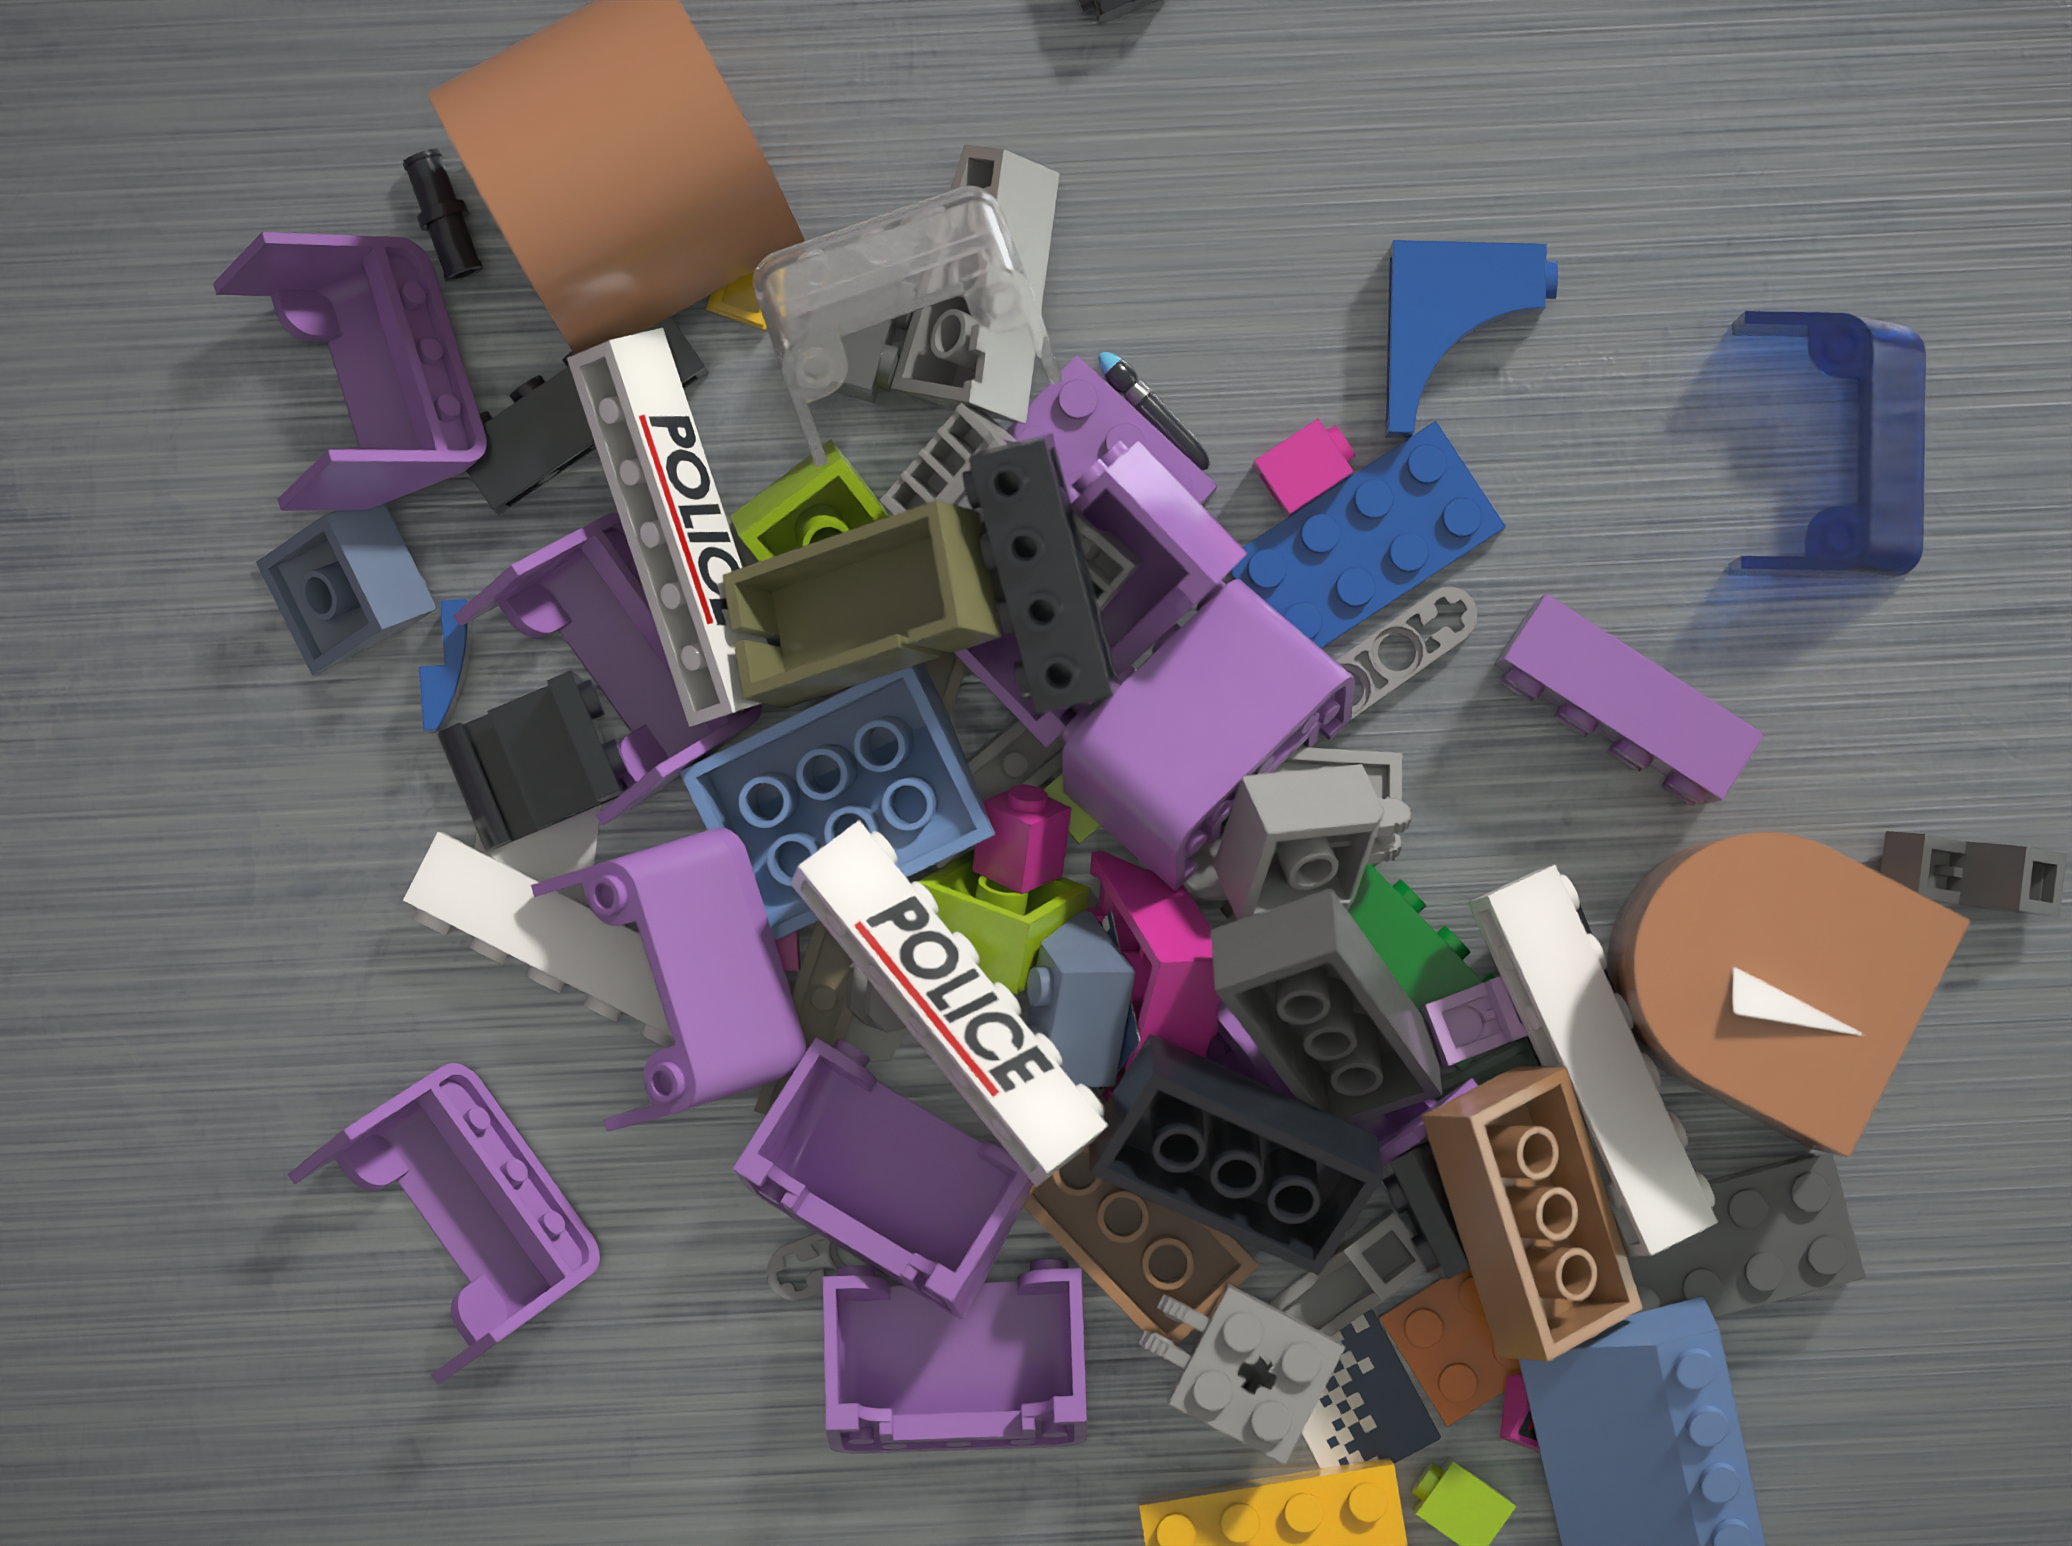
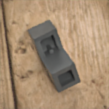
M1886 831L1881 875L1935 903L2059 917L2067 853L2027 846L1968 842L1927 834Z

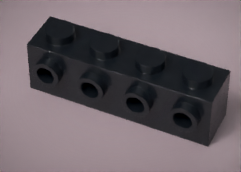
M1053 433L976 452L968 458L971 470L963 471V484L972 510L982 509L988 533L980 535V547L988 572H998L1005 597L997 599L998 615L1006 637L1016 636L1022 660L1014 662V673L1022 699L1032 698L1036 714L1112 696L1120 685Z

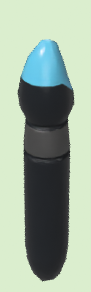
M1100 353L1098 356L1100 367L1108 383L1116 391L1124 393L1129 403L1201 470L1208 469L1210 460L1203 445L1155 393H1152V390L1145 383L1138 379L1137 372L1131 364L1113 353Z

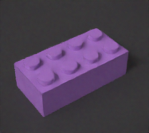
M1547 593L1534 602L1494 664L1495 667L1505 673L1500 681L1505 687L1530 702H1533L1535 698L1538 699L1540 696L1559 708L1554 715V718L1584 737L1588 733L1593 734L1596 731L1613 742L1607 751L1613 757L1638 772L1642 768L1647 769L1650 766L1666 777L1661 787L1690 806H1694L1695 803L1701 805L1703 801L1708 804L1723 800L1765 735Z

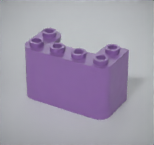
M1121 440L1117 442L1101 459L1099 458L1082 474L1068 491L1071 505L1097 529L1117 534L1144 561L1101 612L1117 676L1142 656L1247 554L1243 547L1139 440L1129 449ZM999 620L1002 637L954 653L1047 748L1066 729L1073 718L1087 709L1095 700L1036 714L1033 699L1023 700L1017 686L1014 662L1020 661L1022 658L1016 636L1006 637Z
M1235 579L1227 585L1223 581H1219L1198 602L1196 607L1198 612L1182 627L1177 623L1174 624L1155 642L1152 648L1153 655L1137 670L1130 666L1117 676L1120 686L1112 696H1108L1092 713L1088 709L1080 712L1068 724L1062 734V739L1066 742L1062 753L1063 793L1174 891L1198 870V865L1189 858L1190 855L1197 852L1206 840L1212 844L1220 836L1221 823L1230 815L1242 776L1273 773L1302 744L1307 748H1311L1318 741V731L1330 741L1352 717L1354 677L1240 579Z

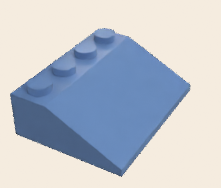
M924 663L855 685L679 771L706 829L726 828L734 832L742 840L749 856L775 941L819 920L790 882L800 864L858 821L863 824L869 833L877 831L889 842L897 855L898 861L895 865L905 877L913 875L995 835L949 714Z
M1703 1296L1632 1314L1548 1362L1518 1359L1561 1546H1766L1720 1330Z

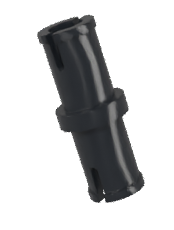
M435 148L416 153L406 158L402 164L408 173L421 209V213L417 216L422 231H429L444 272L445 282H454L477 274L483 269V265L477 256L464 220L469 214L465 201L456 198L442 160V152L440 149Z

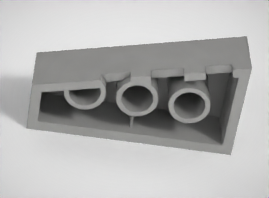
M964 144L891 389L946 410L955 411L962 402L985 412L991 418L1026 424L1060 173L1005 149Z

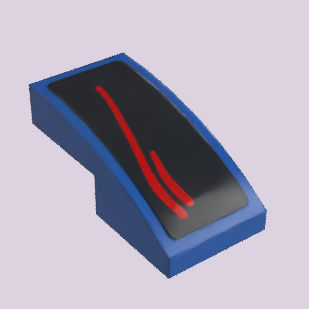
M467 599L440 601L445 665L419 667L423 731L428 733H439L446 728L462 693L471 654L473 620L460 626L453 615L469 602Z

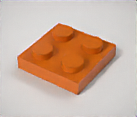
M1471 1269L1448 1280L1436 1279L1378 1316L1447 1427L1504 1392L1508 1375L1521 1374L1518 1359L1498 1356Z

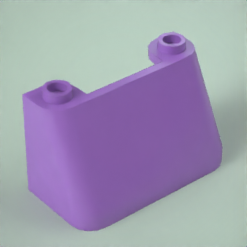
M815 1038L736 1162L733 1171L752 1193L774 1208L946 1312L963 1319L977 1297L1034 1185L1033 1182L999 1141L997 1145L988 1141L981 1143L878 1082L872 1073L865 1069L870 1058L849 1043L837 1039L834 1046L831 1047L820 1039Z
M1059 1259L1033 1261L1030 1263V1271L1019 1274L1017 1281L984 1282L963 1319L946 1312L903 1285L889 1286V1282L886 1279L875 1277V1268L847 1266L837 1269V1276L823 1277L826 1433L831 1450L849 1454L1047 1448L1073 1446L1087 1441L1082 1268H1068V1262Z

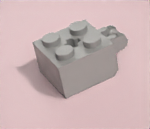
M1362 764L1242 776L1213 865L1237 920L1328 889L1333 890L1345 909L1348 910L1355 899L1366 865L1378 864L1382 861H1394L1395 857L1399 856L1402 848L1400 845L1402 836H1399L1398 833H1404L1405 829L1408 830L1411 822L1412 808H1409L1402 799L1398 800L1395 797L1389 798L1388 796L1386 799L1377 797Z
M1227 1283L1209 1317L1169 1296L1163 1295L1157 1308L1161 1309L1165 1316L1180 1324L1186 1323L1202 1331L1191 1353L1173 1344L1172 1340L1156 1332L1150 1333L1145 1331L1139 1342L1141 1346L1183 1368L1167 1398L1168 1404L1263 1454L1286 1464L1344 1352L1345 1346L1340 1341ZM1259 1356L1268 1359L1270 1363L1266 1370L1273 1374L1270 1382L1267 1385L1258 1383L1253 1390L1243 1387L1242 1384L1246 1379L1244 1375L1238 1373L1240 1365L1243 1362L1254 1365Z

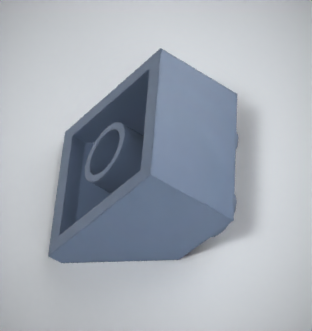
M385 503L369 510L333 511L327 513L256 562L312 675L323 672L404 631L437 609L427 589V585L420 575L399 533L397 524L392 519Z
M1091 911L1078 912L1041 942L1037 967H1033L1030 970L1027 980L1030 1006L1026 1026L1034 1036L1037 1033H1041L1052 1042L1062 1058L1060 1068L1075 1086L1083 1084L1086 1087L1115 1086L1136 972Z

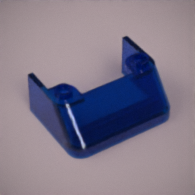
M1744 311L1732 323V336L1807 337L1808 355L1817 370L1832 378L1858 379L1857 506H1833L1817 513L1809 522L1805 532L1804 557L1740 556L1729 563V576L1892 579L1910 572L1920 561L1924 544L1926 350L1921 337L1915 330L1904 324L1848 313Z

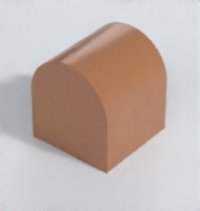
M593 0L427 92L438 117L491 214L574 355L609 340L642 333L806 242L761 148L679 0Z
M1775 832L1742 834L1711 840L1682 849L1665 858L1640 879L1627 896L1614 922L1607 954V973L1614 992L1623 997L1630 1009L1634 1021V1026L1630 1030L1639 1050L1646 1053L1658 1068L1677 1080L1813 1150L1849 1158L1970 920L1816 841L1796 835ZM1733 967L1863 1035L1734 1013Z

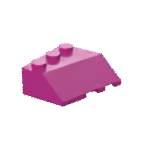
M1094 851L1091 853L1090 874L1098 877L1101 881L1098 907H1086V912L1091 911L1101 924L1108 912L1112 911L1120 951L1136 972L1131 1001L1140 1037L1139 1046L1117 1073L1115 1086L1107 1087L1102 1093L1105 1100L1108 1101L1150 1033L1205 1058L1210 1040L1215 1038L1218 1031V1010L1221 998L1215 991L1211 942L1212 928L1186 887L1181 885L1174 891L1155 873L1104 851Z

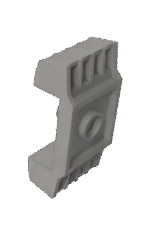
M961 402L955 409V412L938 429L934 437L918 453L919 455L901 473L898 480L879 501L893 515L936 500L972 509L966 496L962 476L963 471L971 470L968 458L976 452L1014 443L1017 440L985 412ZM1072 506L1101 613L1144 561L1117 534L1097 529ZM974 509L980 513L983 534H987L982 509ZM994 572L990 574L997 608V599L1005 597L999 573Z

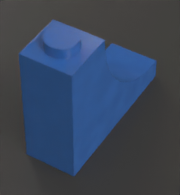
M1393 240L1389 248L1385 438H1410L1414 434L1416 413L1425 383L1436 364L1458 342L1491 323L1519 316L1540 315L1546 308V299H1556L1557 261H1547V244Z

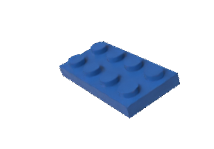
M1434 421L1243 546L1247 554L1229 573L1234 580L1240 579L1319 648H1323L1479 546L1506 526L1437 421Z

